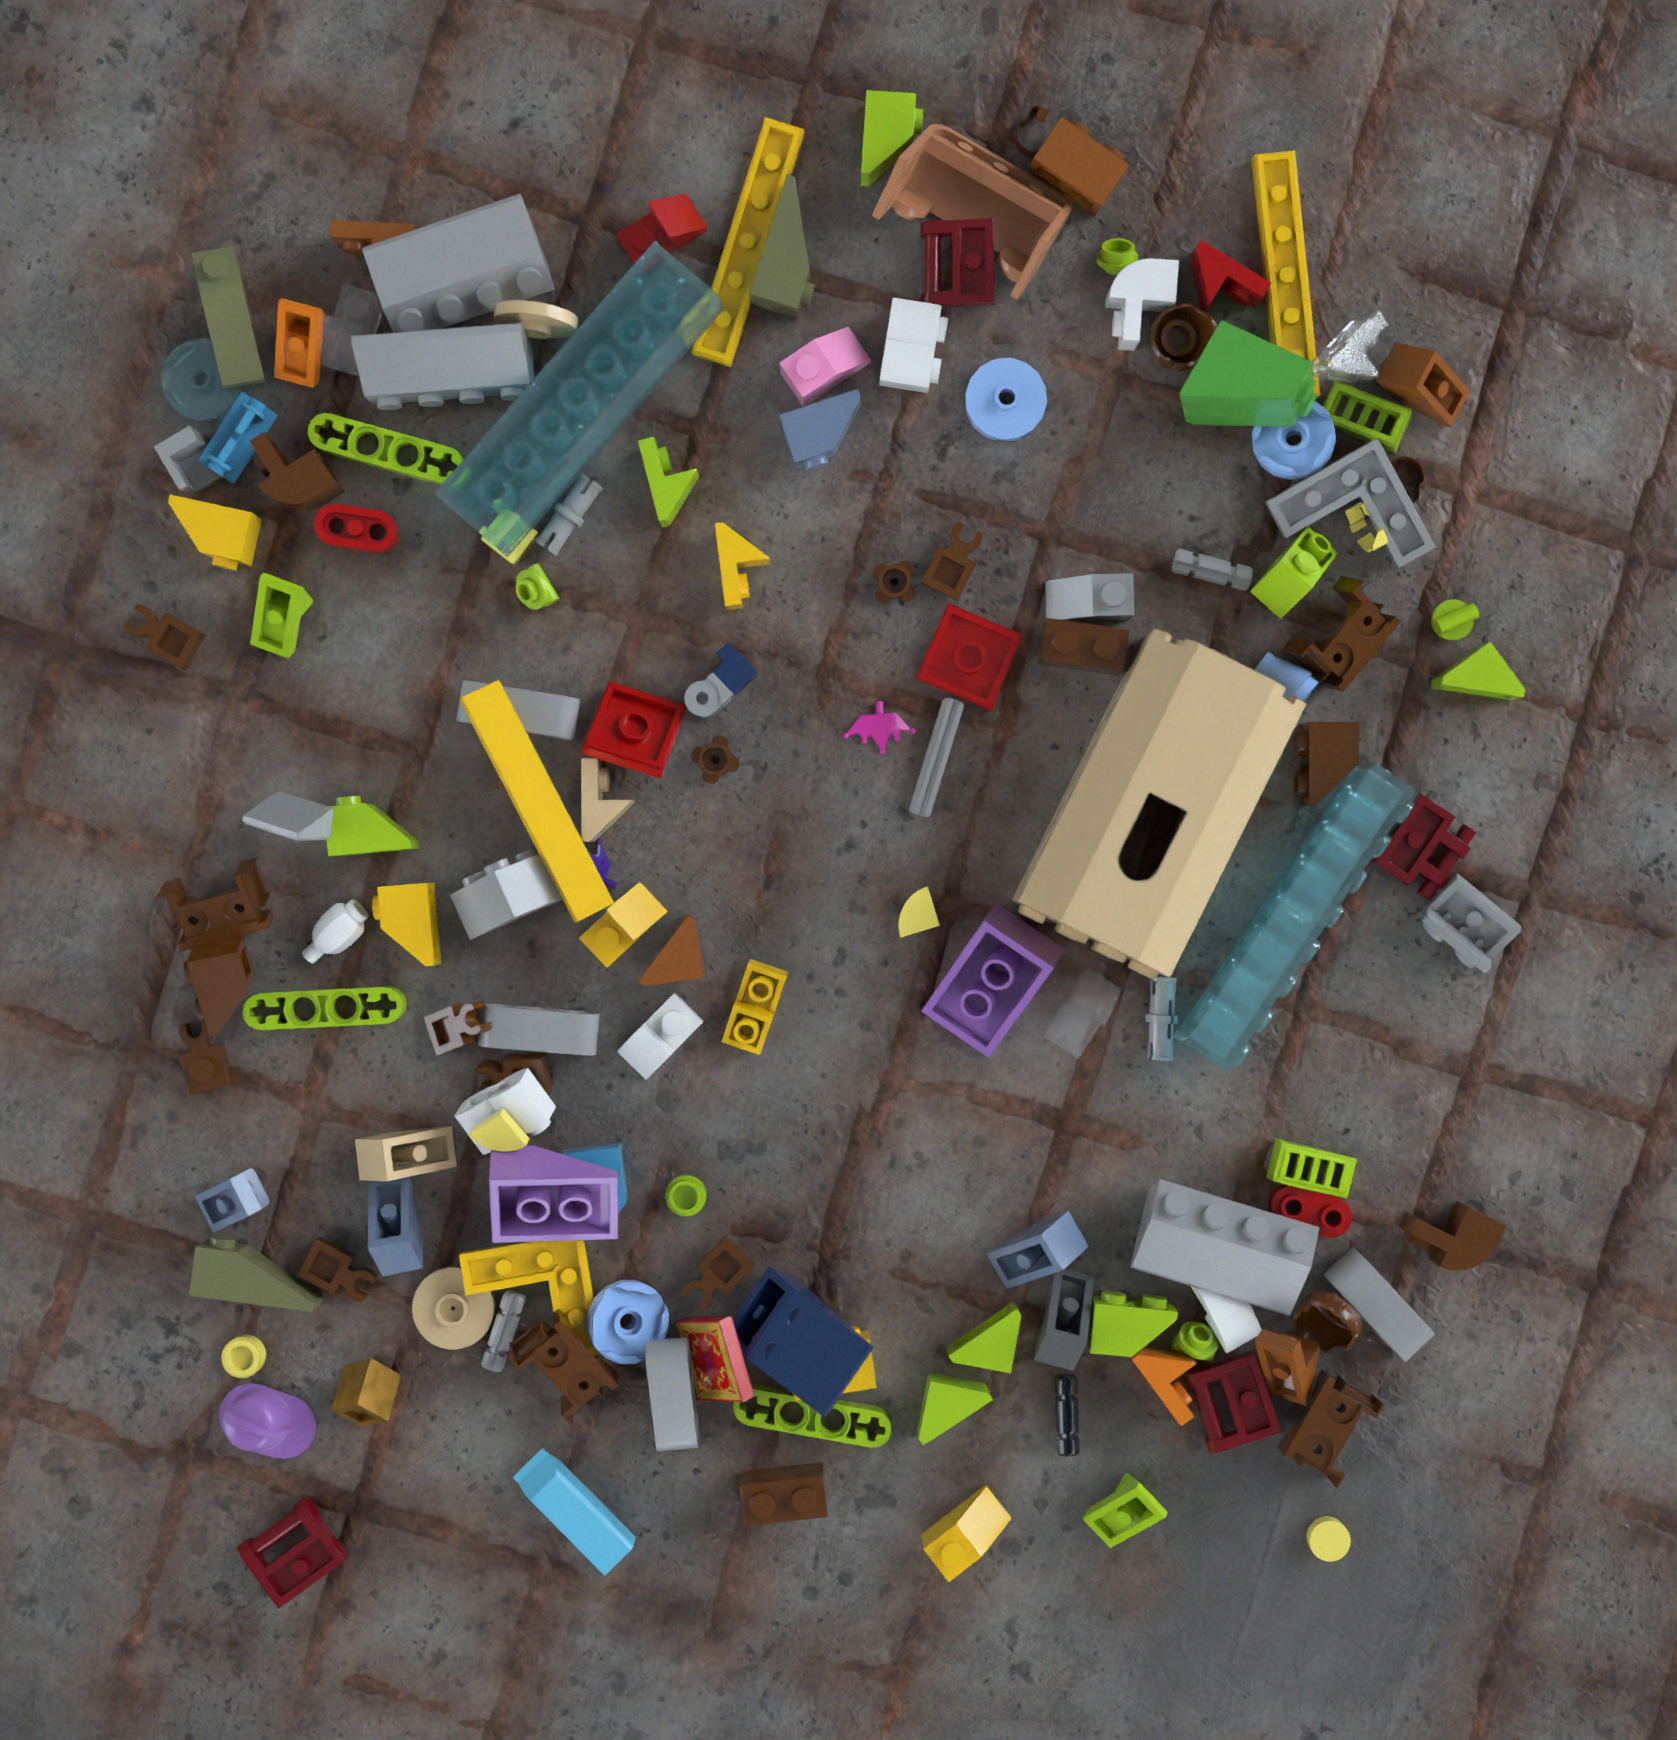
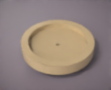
M526 300L502 301L495 305L494 322L497 325L521 323L527 336L530 338H567L577 333L578 317L566 309Z
M459 1265L445 1266L428 1275L417 1288L412 1302L413 1319L421 1335L433 1345L451 1350L466 1348L478 1342L491 1327L496 1313V1300L493 1291L465 1295L462 1271Z

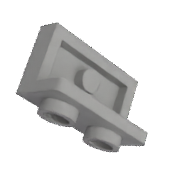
M1458 873L1447 883L1444 889H1441L1423 907L1422 922L1426 932L1439 942L1445 940L1455 949V954L1462 963L1470 968L1476 966L1483 973H1486L1491 968L1492 959L1521 932V926Z

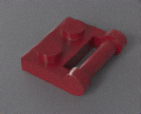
M994 218L936 220L920 223V237L924 239L925 293L921 294V302L942 305V308L995 305ZM952 237L953 291H941V238Z
M1249 1351L1210 1365L1193 1367L1183 1373L1187 1386L1193 1389L1208 1435L1205 1438L1209 1453L1223 1452L1281 1433L1254 1351ZM1218 1379L1220 1380L1235 1430L1229 1432L1223 1431L1208 1385L1209 1382Z
M304 1497L294 1504L292 1512L255 1539L248 1538L237 1547L241 1559L278 1609L335 1569L349 1556L320 1517L317 1506L309 1497ZM303 1524L310 1534L268 1563L263 1557V1552Z

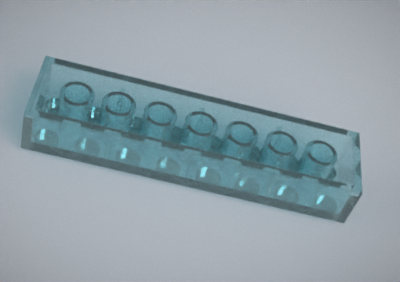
M654 241L434 494L508 558L724 310L717 293Z
M1375 762L1357 765L1349 773L1175 1032L1174 1039L1227 1072L1231 1066L1237 1068L1243 1062L1250 1050V1047L1246 1045L1255 1031L1260 1033L1268 1025L1273 1016L1270 1008L1278 996L1284 998L1290 992L1297 980V977L1293 974L1301 962L1307 963L1315 955L1320 946L1317 938L1325 926L1331 928L1340 918L1344 907L1340 905L1349 891L1355 893L1362 885L1367 876L1364 868L1372 856L1378 858L1387 848L1391 840L1387 834L1395 822L1400 824L1409 815L1414 806V803L1410 800L1417 790Z

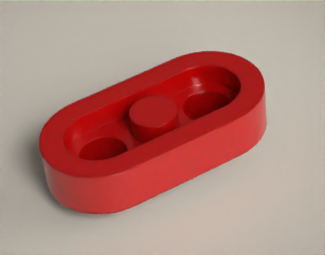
M333 503L322 507L314 519V529L317 536L323 542L333 547L381 554L391 550L399 538V528L396 521L380 510ZM337 520H343L345 524L343 531L337 534L333 533V523ZM378 526L384 527V537L380 540H374L372 536L373 530Z
M1285 1184L1276 1187L1269 1196L1268 1208L1271 1213L1319 1227L1318 1235L1335 1238L1343 1235L1351 1225V1209L1345 1201L1337 1196ZM1293 1199L1297 1200L1298 1209L1294 1213H1287L1285 1209L1287 1202ZM1331 1210L1337 1211L1338 1218L1336 1222L1327 1224L1325 1221L1326 1214Z

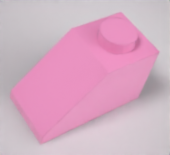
M848 326L816 338L780 362V372L804 407L871 363V359Z

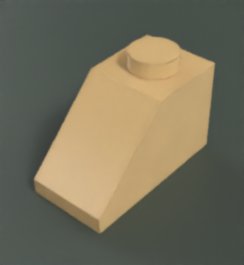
M452 1126L389 1132L355 1139L359 1180L392 1181L457 1167Z

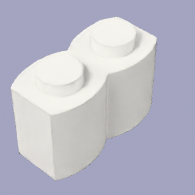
M893 297L879 386L928 393L929 383L938 384L942 359L934 358L936 342L944 343L948 323V318L940 317L942 305Z
M525 1068L506 1077L496 1085L487 1087L466 1099L456 1112L455 1118L466 1133L469 1134L472 1127L504 1108L525 1134L533 1137L543 1132L550 1125L551 1121L549 1119L556 1106L529 1068ZM472 1139L482 1154L491 1152V1149L481 1146Z

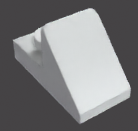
M674 993L617 1052L647 1080L704 1021Z

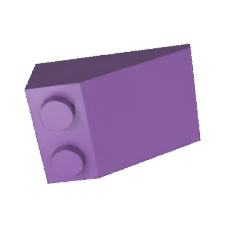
M995 903L921 1012L989 1058L1054 969L1064 949Z
M528 1145L519 1150L509 1152L491 1150L489 1186L492 1243L618 1239L617 1171L534 1145Z

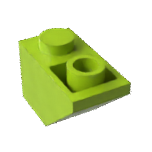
M1307 526L1262 575L1250 592L1281 619L1313 588L1338 553L1331 547L1330 542L1323 535L1315 533Z
M1102 1291L1101 1296H1092L1086 1346L1092 1354L1133 1357L1177 1320L1178 1311L1172 1303H1167V1298L1163 1296L1143 1295L1142 1300L1126 1299V1294L1122 1292Z

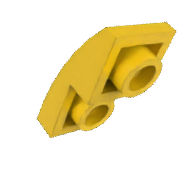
M753 959L749 960L721 1041L722 1043L758 1055L761 1054L788 971Z

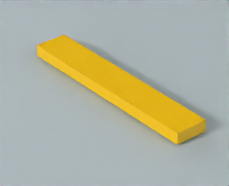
M767 117L764 118L691 351L693 356L728 367L732 366L751 306V287L786 176L792 175L804 137V129Z
M1295 150L1254 154L1251 161L1263 277L1271 282L1270 287L1265 293L1270 343L1312 362L1313 379L1316 380L1313 393L1317 394V399L1320 396Z
M500 680L461 697L460 702L574 922L576 923L613 904V899Z

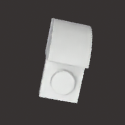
M1142 259L1129 264L1117 275L1106 297L1104 308L1121 309V311H1114L1112 322V336L1119 337L1118 350H1135L1140 341L1142 311L1161 312L1175 304L1179 260Z

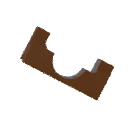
M1341 576L1332 587L1347 603L1344 608L1347 612V618L1343 626L1333 636L1323 641H1317L1315 645L1311 642L1292 637L1282 649L1293 656L1306 670L1313 672L1311 676L1323 679L1322 683L1326 687L1341 692L1345 691L1401 622L1396 616L1379 613L1385 605L1372 602L1359 589L1364 583L1363 580Z
M257 858L241 861L235 874L237 884L232 885L230 889L214 897L206 899H194L193 896L187 897L180 878L164 882L157 895V899L166 897L176 920L172 930L183 929L184 931L178 943L181 952L192 949L196 944L238 937L270 927L274 916L272 910L267 909L261 912L259 908L266 906L270 892L267 893L256 864Z
M560 1309L553 1313V1328L540 1317V1321L513 1343L509 1342V1359L519 1370L533 1360L564 1394L560 1398L561 1415L571 1426H573L572 1414L597 1394L603 1398L602 1386L607 1385L612 1391L619 1386L617 1371L611 1365L605 1363L601 1357L597 1359L588 1351L580 1340L577 1331Z
M1321 1369L1311 1393V1404L1305 1417L1299 1425L1291 1428L1289 1434L1281 1440L1278 1448L1285 1457L1290 1460L1294 1458L1300 1467L1305 1462L1325 1473L1332 1484L1338 1489L1345 1474L1334 1461L1361 1413L1364 1411L1377 1419L1384 1404L1374 1394L1371 1396L1346 1382L1340 1375L1335 1380L1330 1373ZM1342 1402L1341 1406L1336 1408V1405ZM1318 1444V1447L1313 1449V1446Z

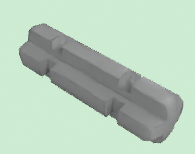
M1178 549L1174 554L1171 566L1174 573L1184 576L1192 573L1194 574L1193 578L1223 586L1227 582L1232 583L1231 588L1243 591L1247 590L1251 584L1253 569L1249 566L1236 564L1233 567L1230 561L1202 554L1194 557V552Z
M507 1290L503 1294L499 1306L502 1310L496 1315L487 1344L490 1348L485 1350L481 1362L483 1368L494 1372H501L504 1368L508 1356L505 1352L509 1350V1342L513 1341L520 1319L517 1315L522 1312L526 1300L523 1294Z

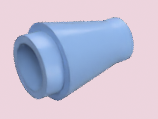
M1270 652L1264 656L1255 669L1256 672L1277 681L1286 688L1282 695L1286 700L1291 695L1305 702L1318 684V681L1311 677L1313 672L1280 659Z

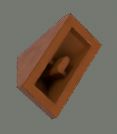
M690 914L685 918L638 982L644 987L705 977L698 922L694 916Z

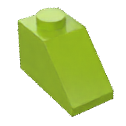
M866 90L861 186L869 187L897 162L899 156L913 143V135L922 134L923 109L915 108L916 93Z
M361 796L335 798L336 806H328L333 809L330 838H327L328 856L339 857L419 849L418 840L374 804L361 803Z

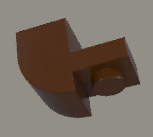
M262 432L250 440V443L257 452L251 456L254 463L265 477L271 474L269 478L258 484L259 488L267 496L284 507L297 511H309L325 505L345 492L324 457L314 449L289 464L276 442L266 433Z
M1457 1201L1443 1230L1407 1212L1399 1227L1411 1234L1408 1239L1410 1243L1428 1252L1432 1251L1429 1257L1430 1261L1447 1270L1464 1271L1479 1266L1490 1257L1506 1225Z

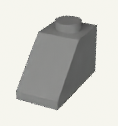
M1133 573L1090 574L1045 581L1046 618L1073 622L1128 621L1134 616Z

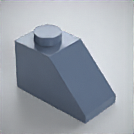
M858 389L779 415L780 424L795 470L804 467L806 472L815 471L829 464L828 459L835 457L860 407L861 396Z
M410 1177L392 1181L368 1182V1250L383 1277L423 1268V1234Z
M1069 1211L1035 1223L991 1249L986 1255L1004 1286L1008 1289L1063 1271L1089 1245Z

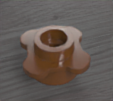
M901 561L898 565L892 564L888 566L880 563L875 566L873 576L877 579L878 584L875 598L879 603L888 604L891 600L896 599L909 602L914 598L916 590L911 586L913 567L909 562ZM892 579H896L898 581V585L892 586L890 584V581Z
M715 736L712 739V743L705 745L703 748L696 747L691 753L692 761L698 763L703 771V780L709 784L717 783L719 777L727 772H736L740 765L739 759L732 756L729 751L728 740L723 736ZM713 756L719 757L717 764L712 763L711 759Z

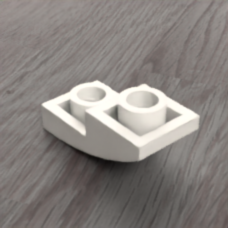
M1191 1286L1207 1312L1205 1316L1207 1323L1226 1354L1259 1335L1262 1329L1249 1303Z

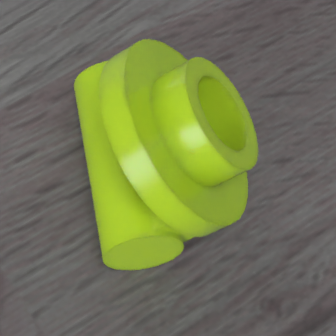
M539 563L530 566L517 575L516 594L520 601L530 609L537 610L544 606L548 607L560 599Z
M1457 599L1446 600L1440 603L1432 613L1431 624L1433 630L1444 640L1456 641L1462 639L1472 630L1474 620L1479 618V611L1474 603L1467 605Z
M1189 1321L1182 1325L1178 1334L1174 1335L1171 1349L1185 1353L1195 1359L1212 1362L1219 1342L1208 1325L1198 1321Z

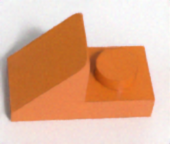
M283 298L278 301L274 378L314 388L319 383L322 343L332 333V327L321 308Z
M1144 1347L1133 1357H1130L1180 1426L1194 1418V1415L1187 1406L1193 1399L1179 1380L1171 1384L1172 1381L1196 1364L1191 1356L1182 1352Z

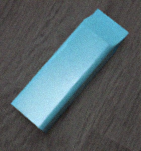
M543 1447L513 1476V1479L520 1485L525 1496L604 1576L633 1548L636 1537L558 1458L549 1454Z

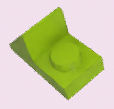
M654 437L638 440L659 523L662 528L670 526L699 478L697 469H692L665 476V472L672 471L666 446L658 448Z
M264 572L260 575L250 645L288 659L296 649L300 618L313 603V599L303 587Z
M1127 1472L1123 1475L1115 1493L1088 1507L1082 1519L1109 1548H1112L1163 1520L1168 1512L1139 1481Z

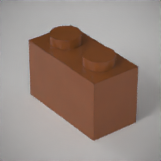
M1061 117L1033 158L1028 171L1066 195L1072 202L1095 217L1129 167V164L1123 160L1122 153L1109 144H1103L1102 146L1091 138L1090 132L1081 123L1075 120L1068 122Z

